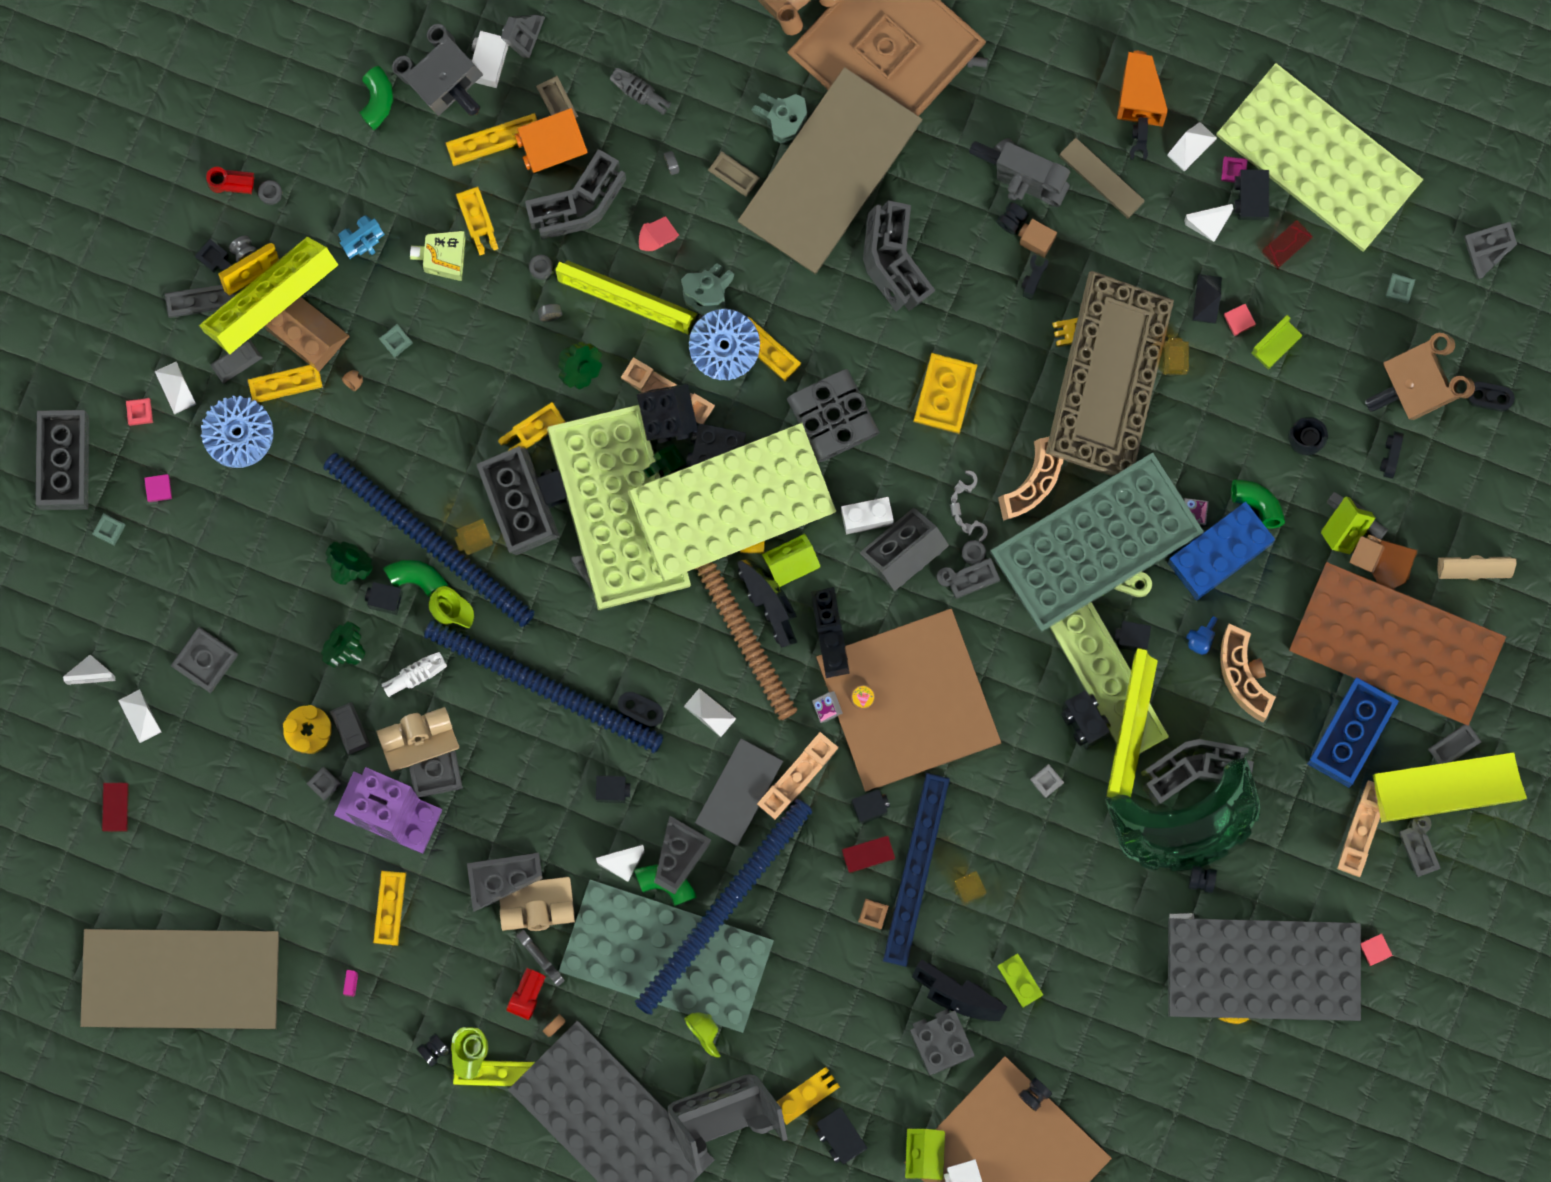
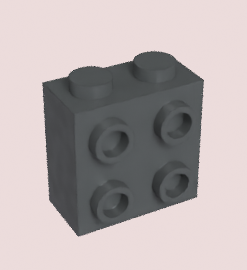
M948 1009L935 1014L936 1019L927 1022L926 1018L914 1023V1028L910 1030V1034L929 1076L975 1056L956 1011L949 1012Z

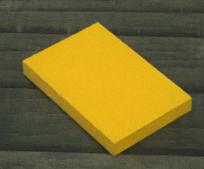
M931 353L913 422L959 434L977 364Z

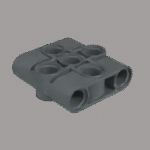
M848 369L833 374L787 398L798 423L803 424L818 462L826 461L880 433L866 405L865 399L861 395ZM820 390H825L829 393V397L821 400L816 394ZM851 401H858L861 404V408L851 410L848 404ZM830 411H836L840 417L832 421L827 418V414ZM809 421H814L819 427L815 431H809L805 425ZM840 432H847L850 435V439L842 442L837 438V435Z

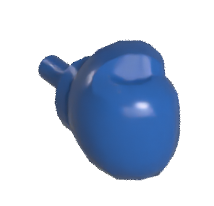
M1212 616L1207 627L1200 626L1198 631H1189L1186 638L1189 640L1188 647L1190 650L1201 655L1208 653L1215 636V632L1212 629L1218 620L1216 617Z

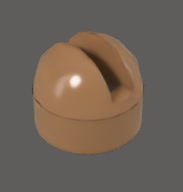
M356 370L349 371L342 378L343 383L353 391H356L363 383L362 375L358 376L359 372Z
M1261 658L1253 660L1248 664L1253 678L1266 677Z

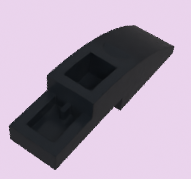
M750 559L737 562L739 565V575L745 581L748 588L747 595L751 603H754L755 607L764 605L766 608L764 613L774 628L773 636L775 641L780 644L781 648L798 643L789 620L797 616L778 583L764 569Z
M835 588L811 591L826 678L850 674Z
M922 959L912 975V978L930 989L927 996L928 999L950 1011H956L958 1014L987 1021H1001L1007 1009V1006L999 998L991 996L978 984L966 980L963 986H961L954 978L946 976L936 966Z

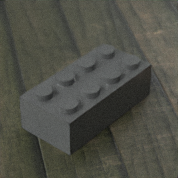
M85 410L37 411L36 506L40 510L88 509L89 415Z
M518 446L476 464L509 553L519 555L560 537L549 506L546 505L537 481L538 477L527 449Z

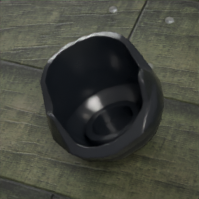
M1303 417L1291 426L1288 440L1295 452L1309 456L1316 454L1326 445L1328 431L1325 424L1317 418Z

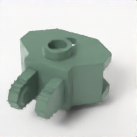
M761 93L758 98L763 103L771 106L772 109L768 112L755 105L751 109L752 112L767 120V124L771 126L774 141L782 145L794 140L807 120L805 98L795 94L785 99L778 97L776 100L765 93Z
M718 263L709 271L687 273L681 279L686 306L703 316L714 310L726 309L725 289L734 279V273L728 270L721 278H718L723 268Z

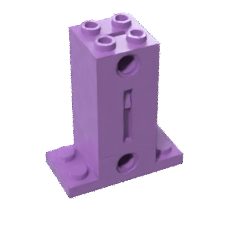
M365 767L362 775L353 772L334 816L423 854L442 813V809L420 800L411 786Z

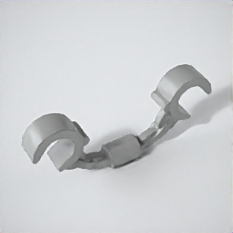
M965 471V474L972 477L974 482L971 485H965L959 480L951 498L952 517H955L956 523L969 536L974 528H981L984 534L979 539V542H982L987 537V527L977 520L972 525L964 524L959 517L962 514L960 504L956 503L957 494L962 493L964 490L971 493L977 485L976 474L972 471Z

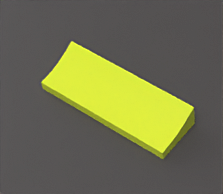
M306 237L199 326L205 334L216 341L227 353L231 354L336 268L338 263L325 246Z
M568 260L565 263L559 262L556 268L558 282L689 335L696 319L697 313Z
M1137 649L1134 655L1107 797L1127 801L1131 799L1158 662L1147 653V650Z
M1514 753L1373 775L1381 823L1527 799Z

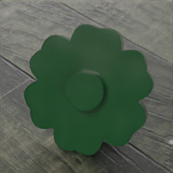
M578 342L571 345V347L563 349L559 355L558 368L561 369L559 378L569 388L576 387L577 389H582L589 386L591 379L598 377L602 368V363L599 361L602 353L593 344L589 343L586 345L583 342Z
M345 541L341 544L333 542L325 552L327 556L326 562L331 567L330 576L338 584L346 585L352 579H357V577L365 579L373 569L371 565L372 559L365 551L358 550V547L354 544H349Z
M347 621L344 625H339L332 631L330 639L323 645L321 655H323L322 661L333 668L339 663L341 665L345 662L352 665L360 663L365 655V649L359 643L361 639L360 628L354 623Z

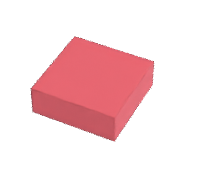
M1246 304L1223 315L1234 336L1256 326Z
M150 398L126 401L129 426L153 423Z
M1382 934L1361 943V950L1369 966L1393 956Z

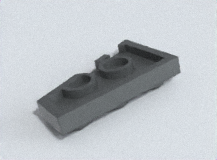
M670 816L654 883L676 894L710 845L711 839Z
M539 853L467 863L473 912L543 879Z

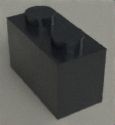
M1240 170L1238 176L1234 178V190H1238V199L1234 201V213L1238 214V220H1267L1269 218V170Z
M841 1107L816 1123L818 1129L815 1132L822 1143L827 1141L832 1149L828 1152L835 1163L840 1161L844 1165L868 1149Z

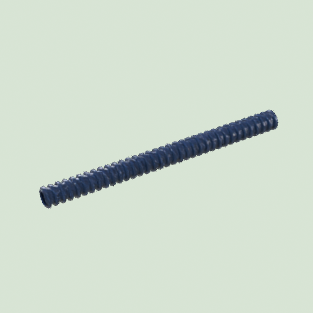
M337 452L329 456L324 463L323 469L325 471L329 470V474L335 475L336 480L340 479L341 484H346V488L352 489L354 494L358 493L359 498L363 497V501L365 503L369 502L371 508L375 507L376 512L380 511L382 517H387V521H393L392 525H397L400 531L404 530L403 533L405 535L409 534V538L411 540L415 539L416 544H421L422 549L426 548L427 553L433 554L432 557L439 558L438 561L440 563L444 562L445 567L449 566L451 572L455 571L457 577L461 576V580H466L468 586H473V590H478L480 595H485L484 598L486 600L490 599L491 604L495 603L497 609L501 608V612L503 614L507 613V617L513 618V622H518L521 628L530 622L535 612L533 609L529 610V606L523 605V601H518L515 595L511 596L510 591L506 592V588L504 586L500 587L498 581L494 582L493 577L489 578L487 572H482V568H476L477 565L475 563L471 564L469 558L465 559V555H460L458 549L454 550L452 544L448 545L447 540L443 541L442 536H437L435 531H430L431 528L429 526L425 527V523L423 521L419 522L418 517L414 518V514L412 512L408 513V509L402 508V504H397L394 498L390 499L391 496L389 494L385 495L383 489L379 490V486L373 485L372 480L368 481V477L366 475L362 476V472L356 471V467H350L351 464L344 462L345 459L343 457L339 458Z
M436 619L429 622L424 632L426 639L431 638L432 642L437 641L438 645L441 646L443 644L444 648H451L452 652L457 651V654L460 656L463 654L465 659L471 658L473 663L477 661L479 666L483 664L485 669L490 668L491 672L494 673L496 671L499 676L504 675L505 679L510 678L511 682L514 683L516 681L518 682L517 685H524L525 689L530 688L532 693L538 692V696L544 695L546 700L550 698L552 703L557 702L558 706L563 705L564 709L567 710L569 708L572 713L577 712L578 716L583 715L584 719L587 720L589 718L592 723L597 722L599 727L603 725L605 730L611 729V733L614 734L616 732L619 737L624 736L625 740L630 739L631 743L634 744L636 742L638 743L637 746H644L645 750L650 749L653 754L659 749L663 741V734L657 735L655 730L650 731L649 727L644 728L643 724L640 723L638 725L635 720L630 721L629 717L624 718L623 714L620 713L618 715L615 710L610 711L608 706L604 708L602 703L596 704V700L590 701V697L587 696L585 698L582 693L577 694L576 690L573 689L571 691L570 687H563L562 683L557 684L556 680L553 679L551 681L548 676L543 677V673L537 674L535 669L531 671L529 666L523 667V663L520 662L518 664L515 659L510 660L509 656L504 657L503 653L500 652L498 654L496 653L497 650H490L489 646L484 647L483 643L480 642L478 644L475 639L470 640L468 635L464 637L462 632L458 634L456 629L451 630L450 626L447 625L445 627L443 623H437Z
M795 799V805L789 807L790 811L785 812L786 816L780 818L781 822L776 823V828H772L771 835L768 834L766 836L767 840H763L762 846L757 847L758 851L752 853L753 857L748 858V863H744L743 870L740 869L738 871L739 875H735L734 881L729 882L730 886L724 888V893H720V899L716 898V904L710 906L711 910H707L705 912L706 916L701 917L702 921L696 923V928H692V934H688V939L682 941L683 945L677 947L678 951L673 952L672 958L669 957L668 964L665 963L663 965L664 969H660L658 971L659 975L654 976V981L649 982L650 986L645 987L644 994L641 993L639 995L640 999L635 1000V1005L648 1015L653 1014L652 1010L657 1009L658 1002L661 1003L663 1001L662 997L667 996L666 992L672 990L671 986L677 984V979H681V973L686 972L685 968L690 967V962L696 960L695 956L700 955L701 949L704 950L705 943L708 944L710 942L709 938H713L715 936L714 932L719 931L718 927L724 925V920H728V914L733 913L732 909L737 908V903L743 901L742 897H746L747 891H751L752 884L755 885L757 883L756 879L761 878L760 874L766 872L765 868L771 866V861H775V855L779 856V850L785 848L784 844L789 843L788 839L794 837L793 833L798 832L799 826L802 827L803 820L806 821L808 819L807 815L812 814V809L805 802Z

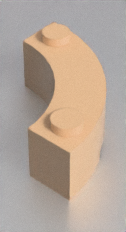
M1049 437L1034 441V463L1024 483L1015 491L998 497L1003 521L1012 519L1034 508L1050 493L1058 480L1063 459L1045 454Z
M1228 624L1223 635L1220 651L1221 670L1225 684L1241 708L1255 719L1264 722L1276 697L1264 690L1253 678L1249 670L1247 647L1251 633Z

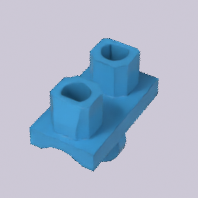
M365 215L357 222L359 230L352 233L349 229H345L339 233L340 244L350 259L366 251L371 256L375 253L372 247L379 242L378 239L385 235L375 218L371 220Z

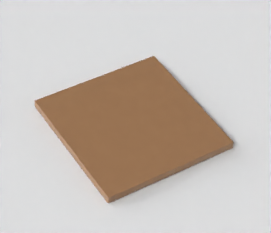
M839 0L835 5L826 9L787 53L827 90L830 89L845 67L917 116H920L986 44V41L940 0Z
M952 609L846 646L850 674L826 678L822 655L816 657L828 692L835 691L843 714L838 716L865 792L1001 744ZM867 685L873 689L875 702L871 708L860 710L852 704L851 694L857 686Z
M1004 1057L935 1129L945 1131L943 1180H921L923 1182H945L944 1174L948 1173V1167L976 1159L982 1182H1090L1112 1158L1049 1098L1041 1102V1107L1036 1112L1033 1111L1018 1096L1022 1090L1029 1088L1031 1081L1010 1060Z

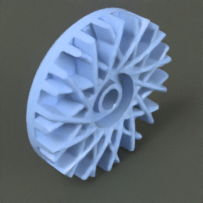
M718 309L705 314L696 322L690 334L689 350L694 364L705 375L718 380H731L743 376L755 364L760 350V339L755 325L744 314L731 309ZM721 341H728L729 347L722 349L720 347Z
M232 396L233 398L229 399L225 397L223 401L219 400L217 405L211 406V410L206 412L207 416L202 420L203 425H201L202 442L209 455L224 466L243 468L253 465L265 456L272 444V421L267 411L257 401L251 400V398H243L242 396ZM241 429L240 435H233L235 430Z

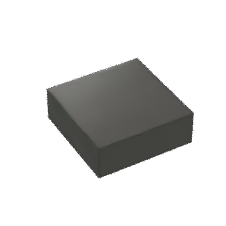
M324 766L306 783L323 801L341 785Z

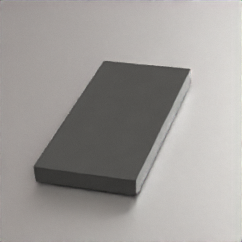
M740 739L695 824L738 847L759 808L757 803L767 793L783 761Z

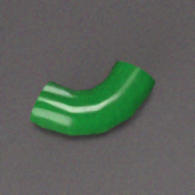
M380 66L370 69L362 79V82L370 92V99L359 114L373 131L389 115L393 103L392 84Z
M1241 479L1233 480L1231 487L1233 503L1246 502L1255 508L1259 513L1261 522L1267 529L1278 528L1285 524L1280 502L1269 489L1256 482Z
M401 560L383 568L393 587L414 583L423 589L427 597H431L439 587H448L445 579L434 567L419 560Z
M657 864L634 870L643 892L652 889L663 890L669 894L674 906L697 898L687 878L676 894L654 883Z

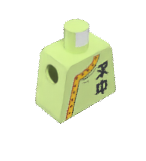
M459 231L428 234L425 237V246L411 245L410 259L423 260V269L426 273L462 281L465 233Z

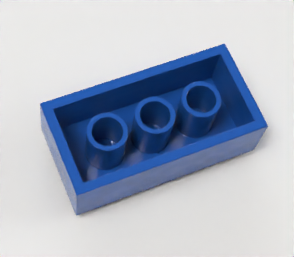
M1244 502L1172 556L1168 561V565L1197 601L1271 546L1275 538L1250 506Z
M1356 677L1307 765L1349 788L1354 783L1399 701Z

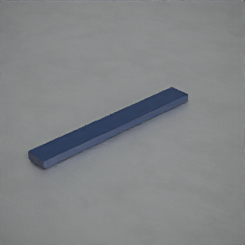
M926 773L883 962L903 967L907 966L950 781L949 778Z

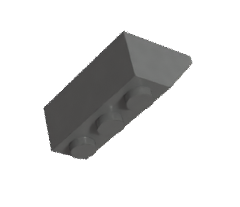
M912 508L864 548L860 555L883 582L896 591L913 575L922 570L931 560L940 555L949 544L936 525L918 510Z

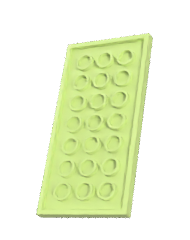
M1276 63L1216 134L1217 137L1245 159H1248L1259 170H1269L1270 179L1363 252L1423 181V178Z
M639 405L549 426L547 431L558 470L562 477L567 502L598 610L690 587L691 583L687 572L662 581L628 494L629 490L660 479L659 472L648 478L643 471L651 463L655 462L650 440L647 441Z
M802 423L628 491L662 581L836 512Z

